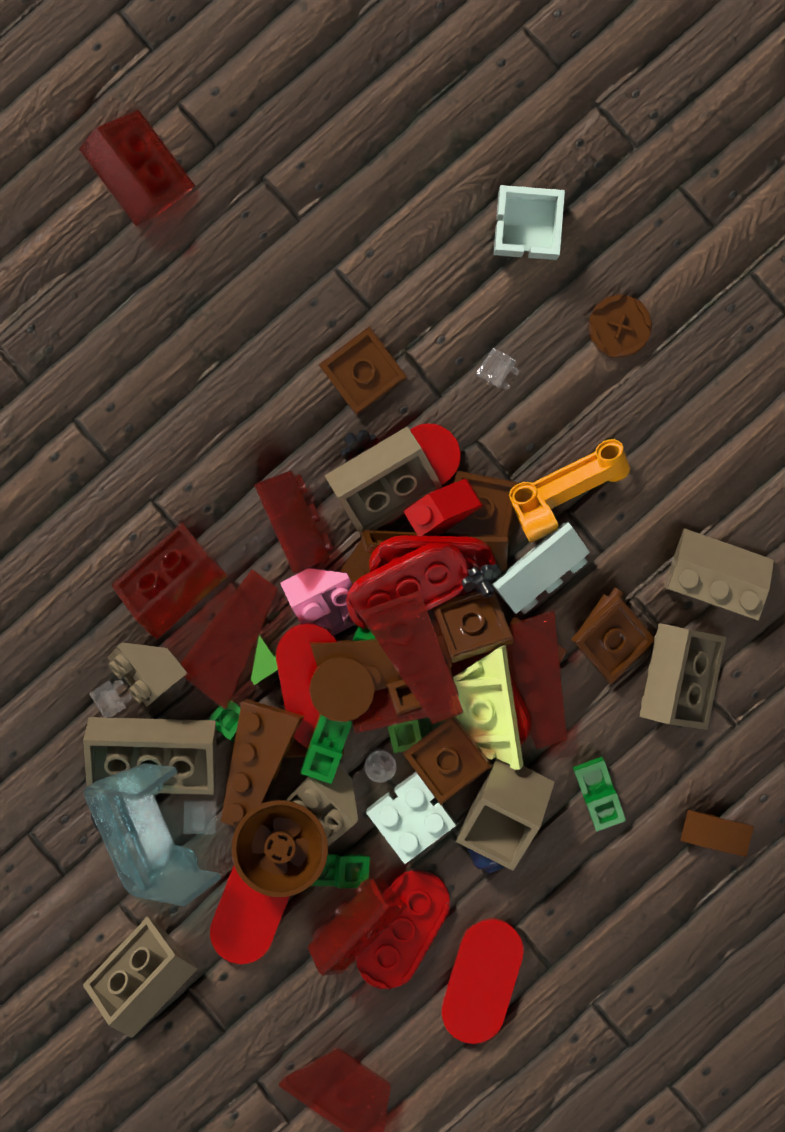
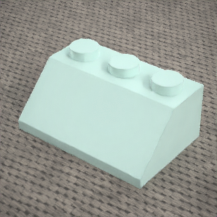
M569 522L563 523L557 528V531L548 535L497 577L498 579L491 585L515 614L520 610L525 614L538 604L536 597L544 590L549 594L563 583L560 578L569 570L574 574L588 562L584 557L590 552Z

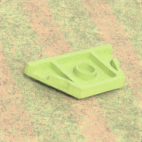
M500 646L453 677L459 696L448 699L450 715L453 716L455 714L488 759L496 758L510 764V768L519 770L523 767V759L506 646Z

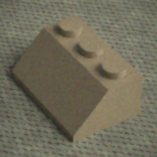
M405 427L325 475L360 536L362 530H377L404 514V510L428 493L443 488L422 448L408 427Z
M684 528L663 588L759 621L770 589L774 560Z
M659 623L654 638V648L651 663L648 667V677L641 701L639 717L670 725L707 730L726 637Z
M147 916L83 984V987L108 1025L133 1038L198 968L186 951L155 921Z

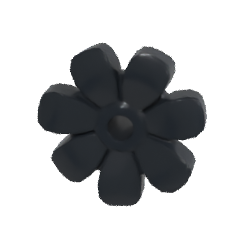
M366 430L359 431L357 436L354 433H349L344 438L348 447L342 449L340 454L346 460V463L377 445L379 439L374 434L369 435Z
M484 565L480 570L476 566L468 571L470 576L462 580L461 584L465 592L469 593L476 589L478 593L481 592L483 598H489L495 594L491 584L498 579L497 576L501 572L497 565Z

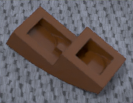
M688 810L680 840L701 847L746 857L754 826L711 814Z

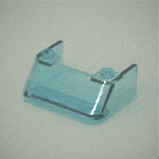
M141 764L97 780L84 789L85 800L121 883L131 895L185 907L221 879L220 874L217 872L200 870L197 865V857L191 849L174 845L154 795L162 790L165 781L177 774L175 767Z

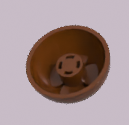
M285 800L269 801L250 810L236 827L231 846L233 863L242 880L253 890L271 897H287L306 890L322 873L328 855L326 833L318 818L304 806Z

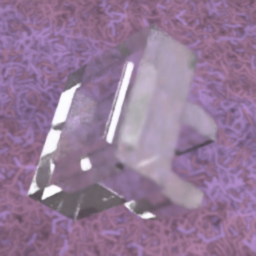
M493 348L475 375L493 386L509 389L510 385L504 379L509 372L517 376L520 372L514 366L517 362L508 354Z
M117 680L112 684L110 681H107L89 693L104 718H110L125 709L124 704L132 699L131 694L124 698L119 697L116 689L124 683L122 680Z
M184 801L183 834H216L217 801Z

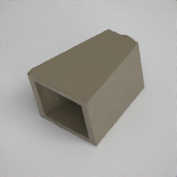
M495 758L492 762L493 766L488 769L456 842L514 871L541 827L555 782L525 766L519 770L512 769L510 764Z

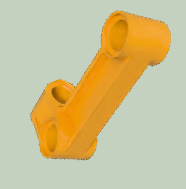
M615 439L603 441L597 446L595 452L533 483L522 482L510 490V501L530 543L557 531L559 525L551 510L552 508L607 481L617 482L628 476L631 468L620 441Z

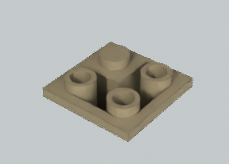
M122 642L107 657L110 661L108 665L111 671L119 679L122 677L130 686L128 690L131 696L138 703L141 704L143 702L146 707L187 674L168 648Z
M339 765L332 784L308 776L285 799V801L295 802L304 806L318 818L325 830L328 846L358 821L352 778Z

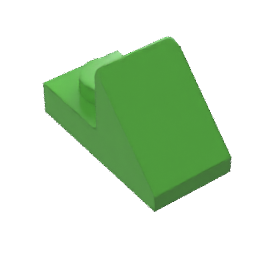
M262 634L258 638L251 681L254 685L278 670L276 655Z

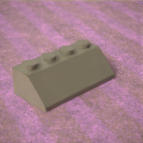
M88 718L83 739L87 791L214 795L217 752L216 721Z

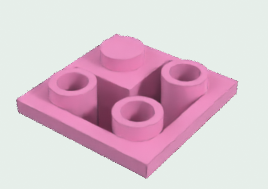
M308 568L280 583L300 623H315L327 629L333 636L356 625L352 621L346 605L348 591L352 586L347 573Z

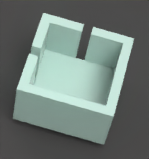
M500 185L496 220L499 221H497L493 255L522 257L524 251H528V258L557 260L560 255L565 190Z
M414 772L394 787V792L398 796L394 800L393 795L389 791L366 810L367 815L404 864L456 826L455 820L443 804L441 805L437 799L433 801V804L430 802L435 796L417 772Z

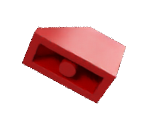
M465 478L428 493L403 512L418 536H440L482 507L483 504L468 479Z

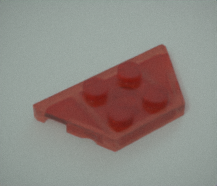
M339 1047L283 1077L278 1083L279 1087L344 1132H384L391 1083Z

